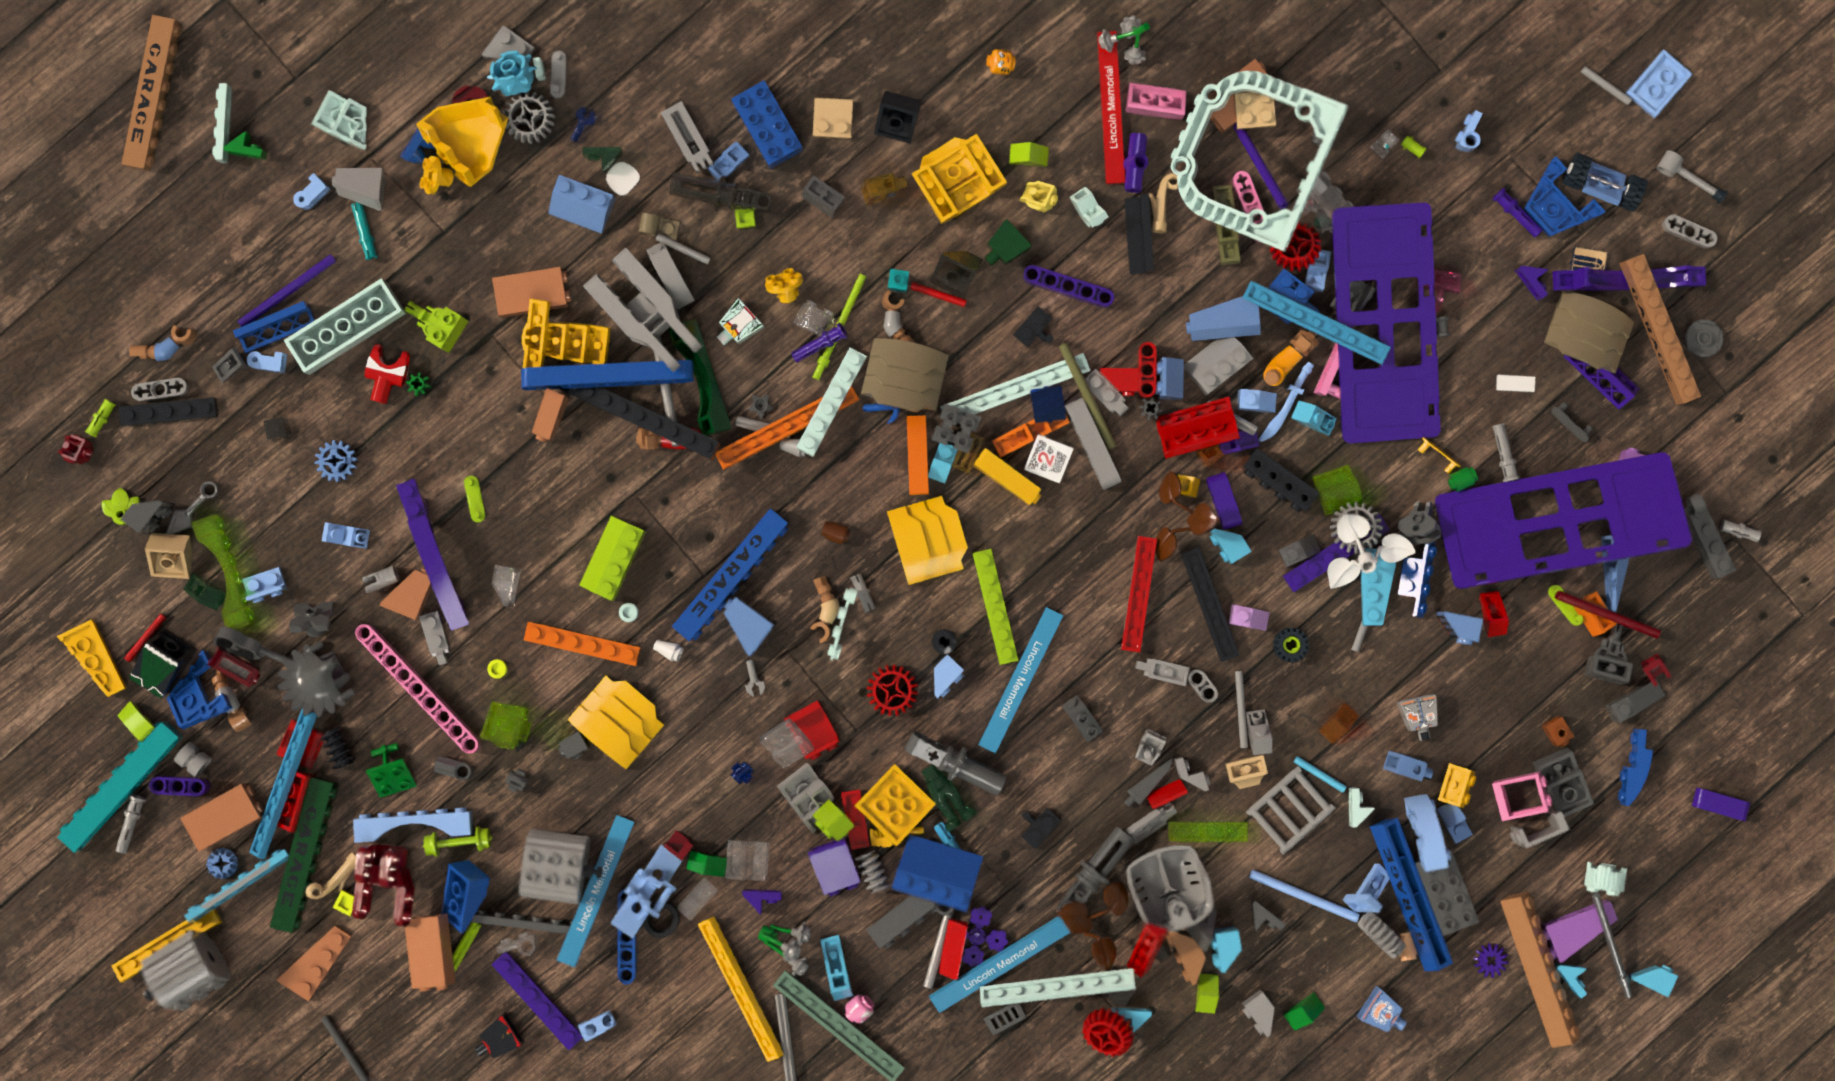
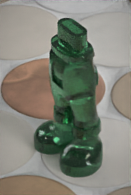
M932 764L921 771V773L925 777L924 781L927 782L926 785L931 798L942 811L943 816L947 817L945 829L947 832H950L962 824V822L953 812L954 810L946 797L950 799L955 809L958 810L963 822L978 812L975 808H968L964 805L966 803L962 800L952 781L948 780L947 776L941 773L942 771H938L937 767Z

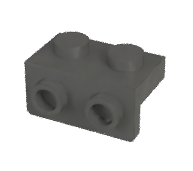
M1363 281L1350 282V305L1352 312L1362 311L1366 303L1373 296L1375 291L1373 286H1369ZM1335 296L1334 300L1332 301V303L1330 304V306H1331L1332 308H1334L1335 310H1336V296Z

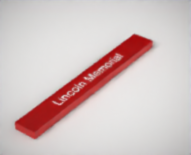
M1109 31L1111 35L1117 34L1116 31ZM1097 32L1106 185L1125 184L1117 42L1114 43L1112 52L1106 51V49L1100 47L1099 36L1103 32Z

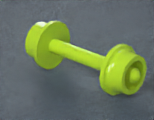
M480 826L476 827V836L439 840L437 832H433L432 835L424 836L422 847L425 849L427 856L434 855L435 857H439L440 848L475 843L477 844L478 851L482 852L483 849L491 847L493 837L490 835L489 828H480Z

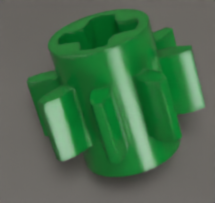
M420 372L418 377L411 374L412 379L406 381L410 385L407 391H415L416 397L421 392L426 395L425 390L431 388L427 384L429 377L422 379V373ZM415 383H422V386H415Z

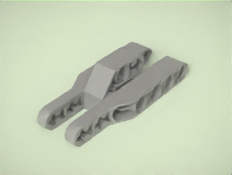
M625 247L613 258L612 262L639 290L640 293L625 305L598 274H595L588 280L583 287L633 342L652 348L664 363L675 372L680 365L657 340L660 335L669 327H672L695 353L702 346L680 322L675 301Z

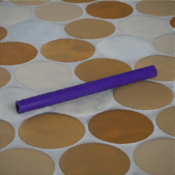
M1235 123L1233 129L1280 209L1286 208L1288 202L1245 129L1237 130V124Z
M332 254L325 257L238 320L239 325L243 327L252 323L337 262Z

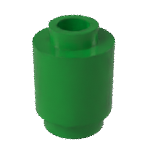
M1465 467L1450 474V479L1447 480L1450 488L1459 492L1474 485L1478 481V477L1472 467Z

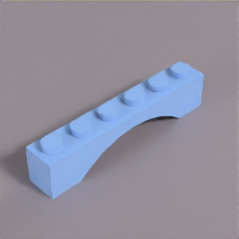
M467 807L455 808V812H448L447 809H436V813H428V810L416 811L417 814L410 815L409 811L397 812L395 816H390V812L378 813V817H371V814H360L359 818L353 819L354 843L376 841L389 830L411 823L434 826L450 836L471 835L474 833L472 810L467 811Z

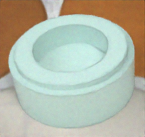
M625 603L619 609V616L625 622H633L639 615L637 606L632 603Z

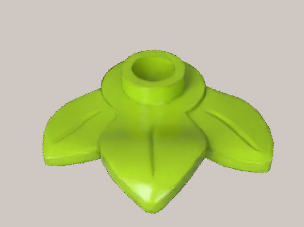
M119 488L113 493L111 500L102 501V510L106 516L112 517V520L117 525H126V523L120 520L119 515L121 513L125 514L132 504L140 503L139 497L129 498L127 492Z

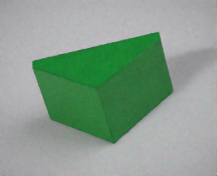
M690 850L686 869L702 875L724 877L728 858Z
M1313 992L1285 1012L1283 1016L1295 1031L1313 1023L1325 1007Z

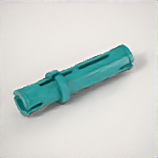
M357 202L353 203L351 207L360 236L359 243L362 245L365 254V260H373V257L376 259L378 256L373 243L375 239L374 236H371L364 206Z

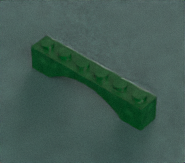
M696 319L681 322L702 347L695 353L672 327L668 328L673 346L686 360L693 361V373L697 380L700 394V409L697 420L702 434L705 436L720 434L732 427Z

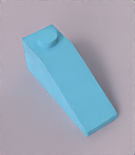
M839 935L820 939L834 1001L852 997L850 978Z

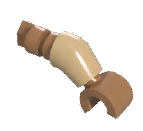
M823 576L813 580L818 594L822 595V598H820L822 609L819 617L821 621L813 624L810 628L812 630H817L819 627L824 628L825 636L820 639L819 643H825L832 637V629L829 624L834 622L840 609L838 599H835L834 594H831V586L828 584L826 577Z

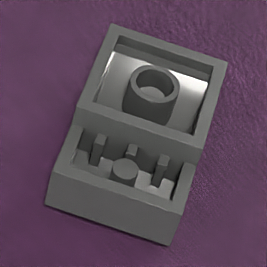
M1568 747L1532 762L1535 771H1541V775H1544L1546 778L1547 787L1545 789L1546 793L1551 796L1552 809L1561 811L1563 816L1566 817L1594 804L1583 773L1578 768L1573 751Z

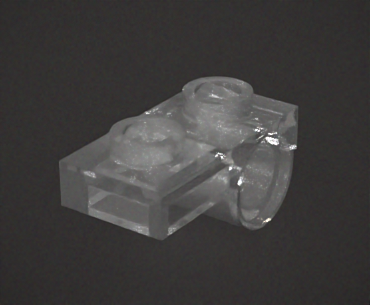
M527 931L519 934L517 939L512 940L509 937L501 940L500 945L496 947L497 953L501 954L518 948L520 954L524 956L531 955L538 947L536 933L530 934ZM524 941H529L532 944V950L524 949Z

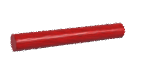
M912 282L910 287L911 290L965 307L967 301Z
M159 614L124 657L126 661L131 662L145 643L167 617L164 614Z

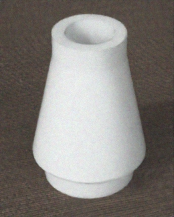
M657 639L653 650L659 652L671 662H678L683 653V648L680 647V644Z

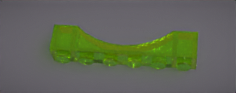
M211 515L191 522L197 541L213 552L224 571L226 599L221 614L225 626L239 630L253 625L255 616L252 609L248 607L245 598L247 593L242 589V576L236 570V558L230 552L229 547H231L228 536L224 534L223 529L225 525L222 518H219L218 515Z

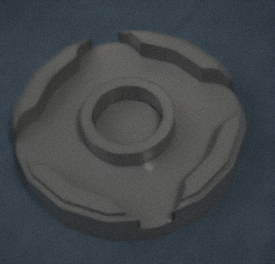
M1708 319L1698 320L1687 327L1684 334V344L1692 355L1699 358H1707L1721 349L1723 333L1715 322Z

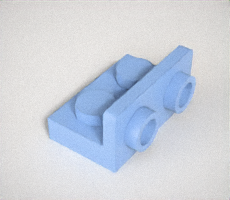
M281 567L242 579L247 593L246 601H253V603L264 601V597L271 595V597L282 595V591L287 589Z

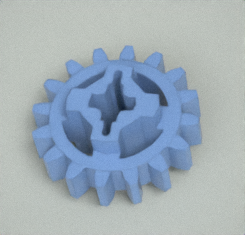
M332 440V445L326 442V448L319 447L321 454H315L319 461L314 463L320 466L316 469L317 472L323 471L321 477L325 478L328 476V481H333L335 478L336 482H340L341 477L347 480V474L353 475L351 469H357V466L353 465L354 462L358 461L357 458H353L356 452L354 450L349 451L351 445L344 447L343 441H340L338 444L337 441ZM340 449L347 454L346 457L341 454ZM336 458L343 460L337 462L336 464L330 463L331 461L336 460ZM325 466H329L333 474L330 473Z

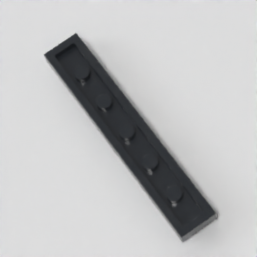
M1198 547L1180 554L1220 662L1239 656L1200 548Z

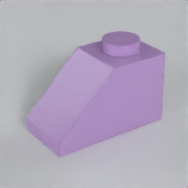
M1231 605L1228 624L1266 631L1270 612Z

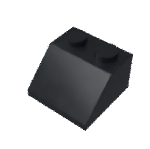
M885 91L880 103L874 134L911 144L922 100Z

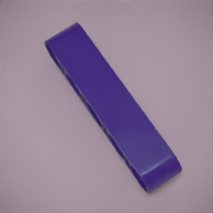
M1035 265L1028 266L1023 274L1024 281L1029 285L1100 308L1109 307L1114 300V294L1109 289ZM1031 270L1035 271L1037 273V278L1033 280L1029 279L1027 277V272ZM1052 276L1056 282L1054 285H1047L1045 278ZM1070 282L1073 284L1074 289L1066 291L1063 284ZM1082 289H1090L1092 295L1084 297L1081 292ZM1107 294L1110 297V301L1108 303L1101 302L1100 295Z

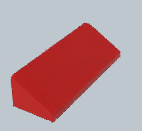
M948 919L938 973L954 980L958 979L968 922Z

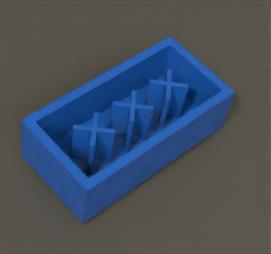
M765 80L731 98L736 111L770 169L803 151L801 143Z

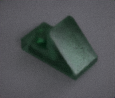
M583 147V156L588 158V161H599V158H602V171L604 173L623 155L621 147Z

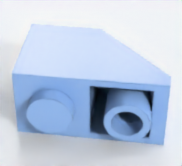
M946 655L934 667V690L937 698L939 696L944 697L951 690L949 686L953 682L957 684L964 676L962 674L964 670L949 655Z

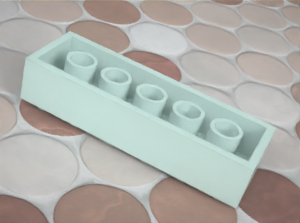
M381 278L286 338L284 342L303 372L310 375L407 313L388 283Z

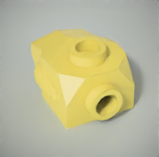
M1041 181L1028 182L1024 194L1020 197V201L1027 203V206L1032 209L1046 212L1052 209L1058 201L1057 189L1054 185Z

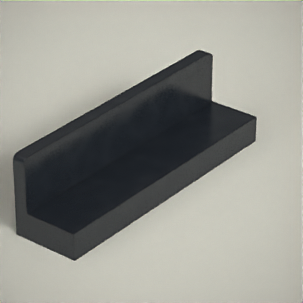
M1142 194L1140 197L1125 198L1129 273H1153L1154 262L1149 194Z

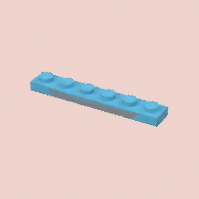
M285 849L275 851L271 854L272 858L266 862L265 860L260 861L254 866L255 869L240 874L238 880L234 883L229 882L225 884L219 893L207 896L205 902L201 905L196 904L189 908V913L184 915L188 922H196L288 861L289 851Z

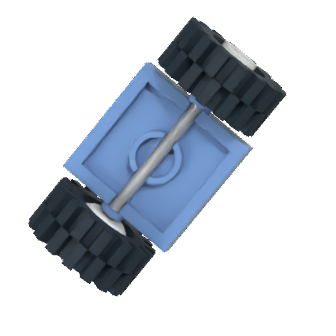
M1578 152L1571 159L1563 178V185L1578 190L1583 184L1582 192L1631 212H1634L1636 207L1639 206V202H1641L1648 184V180L1634 174L1625 183V174L1592 162L1591 157Z

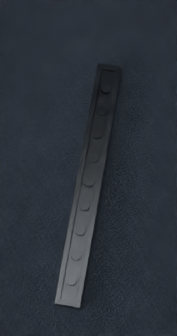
M601 387L559 389L710 460L714 459L721 444L710 437Z

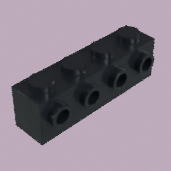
M1257 448L1254 449L1241 467L1245 470L1243 473L1247 477L1259 480L1261 487L1266 490H1273L1276 493L1275 497L1283 502L1287 500L1291 503L1290 507L1298 513L1300 511L1306 512L1319 494L1318 491Z

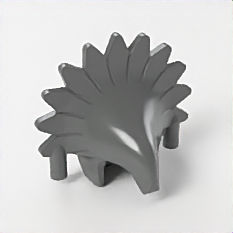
M321 641L310 647L308 644H305L303 654L293 650L292 656L294 661L283 660V664L288 670L278 672V676L285 680L278 685V689L287 691L282 698L283 701L293 700L291 706L293 711L303 706L304 716H307L314 710L316 716L321 717L324 708L330 714H334V703L345 706V700L355 695L351 688L342 694L338 691L350 679V676L339 663L335 652L332 651L319 657L314 654L324 648Z

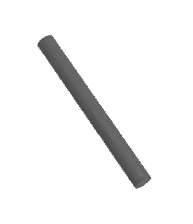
M328 1015L321 1018V1021L361 1081H368V1076Z

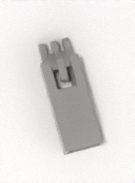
M682 101L661 112L689 165H693L696 173L700 172L698 164H701L703 170L707 169L704 163L705 160H707L710 166L714 165L708 155L710 152ZM695 140L700 151L698 152L696 146L693 145L691 147L693 155L687 144Z

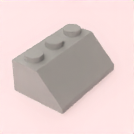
M1235 337L1219 338L1185 363L1184 370L1206 396L1250 362L1253 357Z

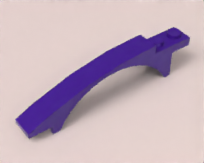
M1690 265L1650 269L1658 289L1706 286L1705 266L1691 267ZM1590 267L1553 271V291L1630 290L1623 271L1597 270Z
M416 479L396 485L416 547L450 630L469 625L470 623L464 609L465 605L449 576L434 535L427 498L421 496Z

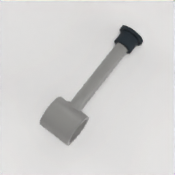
M1669 150L1666 151L1656 167L1659 172L1668 177H1674L1675 173H1678L1711 194V197L1717 201V204L1723 201L1728 193L1727 190L1723 191L1720 188H1714L1683 168L1681 165L1684 159L1679 154Z

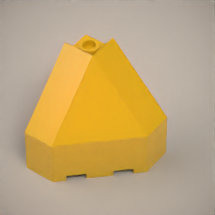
M491 97L437 107L416 125L423 139L428 144L431 142L436 148V154L446 165L450 164L455 169L454 175L460 181L472 187L492 170L508 117L501 114Z

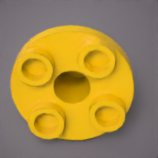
M430 156L423 160L424 174L420 180V188L424 189L427 194L434 195L439 186H451L454 179L451 169L442 168L440 159L436 156Z
M793 268L785 269L783 273L770 275L765 278L767 292L778 294L776 298H779L780 302L785 304L797 299L799 295L797 288L803 283L802 275L794 272Z

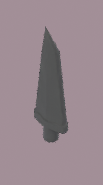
M1173 757L1127 790L1130 796L1124 801V804L1128 808L1135 801L1139 805L1143 803L1170 770Z

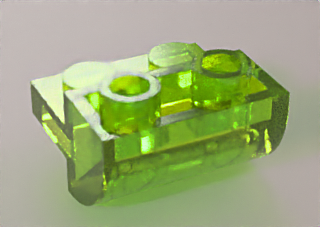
M1349 464L1312 477L1315 488L1319 492V501L1326 516L1335 513V511H1340L1341 506L1347 509V503H1350L1352 507L1355 502H1358V505L1362 504L1361 490Z

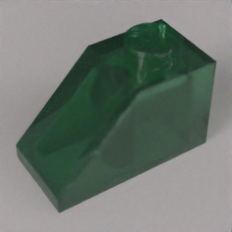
M192 573L183 589L198 603L216 611L223 604L226 593L194 573Z

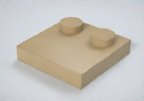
M815 98L813 137L851 139L853 100Z

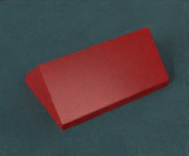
M297 770L279 818L278 827L292 833L296 832L310 777H314L315 774Z

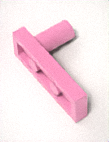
M1335 343L1314 393L1319 396L1329 394L1340 399V387L1332 383L1339 368L1338 343Z

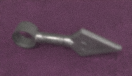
M204 482L200 488L201 495L187 509L173 511L165 534L177 535L192 528L193 513L207 498H216L220 493V486L216 482ZM210 484L215 487V492L212 495L206 493V487Z

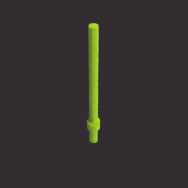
M859 274L837 324L841 323L843 327L864 284L865 275ZM836 343L832 347L827 346L823 355L817 361L818 366L812 378L820 380L825 367L827 368L829 365V358Z

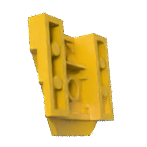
M977 134L967 140L953 138L922 157L920 169L912 173L941 224L972 208L1007 184V181Z
M942 496L887 511L908 585L964 569L961 559L968 547L956 510L945 505Z
M607 675L568 718V721L586 738L625 769H628L664 726L656 718V707L627 681L614 682Z

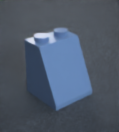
M735 597V599L730 598L724 606L726 609L724 614L749 656H753L775 624L738 597Z

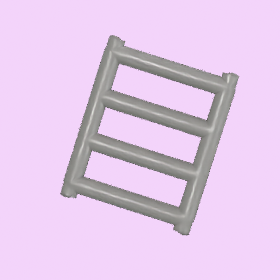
M1297 766L1246 811L1250 817L1253 816L1278 844L1279 850L1283 855L1336 809L1334 805H1329L1301 773L1300 766ZM1296 778L1323 808L1316 817L1312 815L1287 786L1293 779ZM1280 791L1286 795L1308 820L1309 823L1301 830L1273 799ZM1266 803L1293 832L1294 836L1287 842L1282 839L1258 811Z

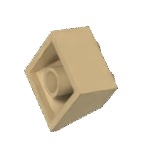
M151 533L145 547L151 576L189 579L192 560L190 536Z

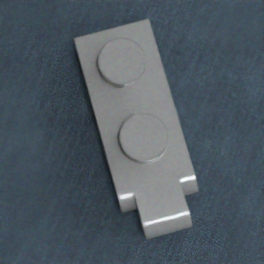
M1096 369L1085 378L1091 393L1112 414L1116 412L1121 416L1129 409L1124 404L1125 398Z

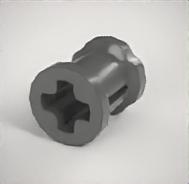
M1449 317L1436 318L1437 338L1451 336L1448 332L1447 323Z

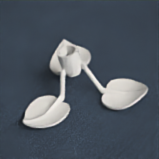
M1348 513L1343 515L1337 525L1338 536L1345 543H1351L1356 540L1361 554L1358 556V562L1340 557L1334 559L1329 564L1327 573L1330 588H1338L1352 582L1358 577L1360 570L1364 573L1373 572L1378 562L1379 553L1381 558L1388 563L1398 562L1409 555L1415 554L1413 545L1406 537L1400 534H1389L1383 537L1382 546L1377 548L1373 557L1370 552H1364L1359 538L1365 537L1369 532L1370 525L1367 519L1357 514Z

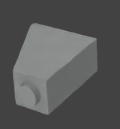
M336 168L335 176L332 177V186L336 188L339 196L378 211L383 210L386 178L382 168Z

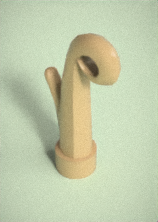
M1174 173L1166 175L1161 180L1156 199L1152 193H1149L1153 211L1151 232L1166 233L1167 188L1171 190L1178 189L1177 183L1175 185L1169 183L1173 179L1177 181V175Z
M352 851L347 856L344 864L323 887L319 883L310 884L306 889L307 897L310 899H320L338 885V890L341 892L349 876L355 870L357 854Z

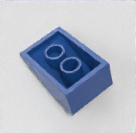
M471 861L449 863L441 914H448V922L460 933L466 930L484 900L489 886V877Z

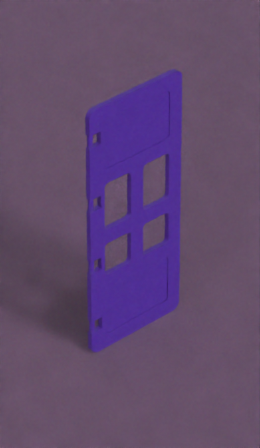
M1425 202L1337 208L1332 213L1337 322L1350 328L1356 325L1377 324L1379 328V342L1391 347L1383 364H1380L1378 368L1355 370L1353 367V351L1338 344L1342 438L1347 443L1436 437L1440 433L1433 236L1431 226L1432 211L1431 206ZM1421 225H1427V236L1421 237ZM1416 277L1418 279V307L1394 309L1392 307L1391 280L1394 278ZM1375 280L1377 283V309L1374 311L1352 312L1350 305V282ZM1423 285H1429V296H1424ZM1418 321L1420 324L1421 364L1397 367L1394 362L1393 325L1399 322ZM1431 344L1432 356H1426V345ZM1428 404H1434V415H1429Z
M1663 452L1465 489L1459 492L1444 493L1435 498V507L1440 529L1442 530L1441 533L1452 581L1458 589L1643 556L1666 550H1675L1688 547L1691 543V535L1671 459L1668 454ZM1597 480L1603 504L1574 509L1568 485ZM1547 488L1554 490L1558 513L1524 520L1515 519L1510 500L1511 495ZM1606 519L1609 523L1613 544L1584 549L1578 524ZM1559 527L1564 530L1569 550L1567 553L1532 560L1524 558L1520 535ZM1656 541H1668V545L1657 547ZM1607 551V557H1596L1597 552ZM1546 562L1547 568L1536 570L1535 564ZM1486 573L1487 579L1476 581L1475 575Z

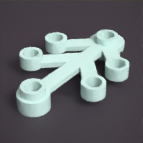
M850 587V589L846 588L843 599L847 601L845 608L840 607L837 617L841 619L840 625H836L832 637L836 638L834 645L830 644L828 651L832 661L833 659H839L842 645L838 644L848 605L849 603L854 604L858 589Z

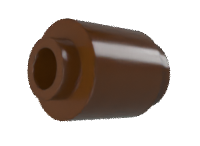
M826 521L821 536L842 545L843 541H848L850 531H847V526L833 521Z

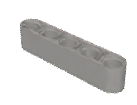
M1081 397L1064 405L1103 490L1121 483L1120 476L1083 398Z

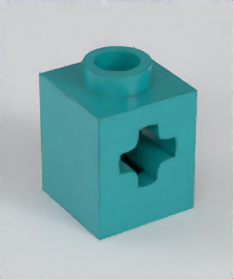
M890 269L888 290L907 293L909 271Z

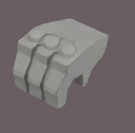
M1146 729L1135 758L1152 766L1161 754L1166 743V737Z

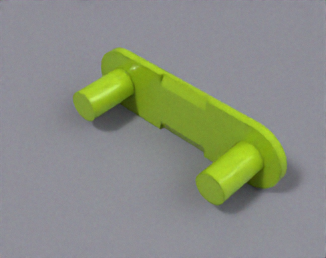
M470 475L465 478L464 486L471 518L474 522L479 523L485 519V510L479 481L475 476Z
M1558 585L1551 586L1548 590V595L1572 625H1581L1583 623V616L1578 615L1573 606L1555 599L1556 592L1558 590L1564 592L1563 589Z

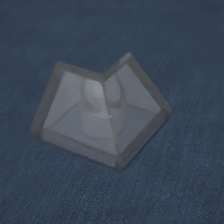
M495 565L492 585L502 604L507 607H514L521 569Z

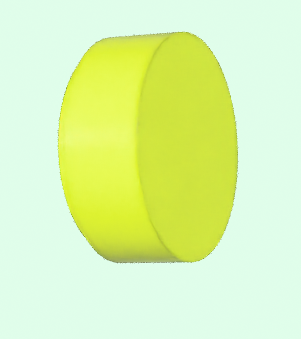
M496 659L489 663L487 670L491 677L498 679L506 675L508 667L503 660Z

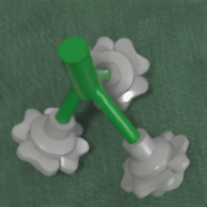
M1132 15L1131 17H1124V22L1120 24L1122 28L1121 35H1111L1108 30H1103V33L1099 36V43L1102 49L1112 52L1114 43L1118 42L1119 39L1125 37L1130 39L1136 36L1135 45L1129 47L1128 50H1124V59L1128 60L1130 64H1139L1146 60V52L1141 50L1139 41L1140 35L1149 30L1150 26L1148 23L1141 25V19H1136V16Z

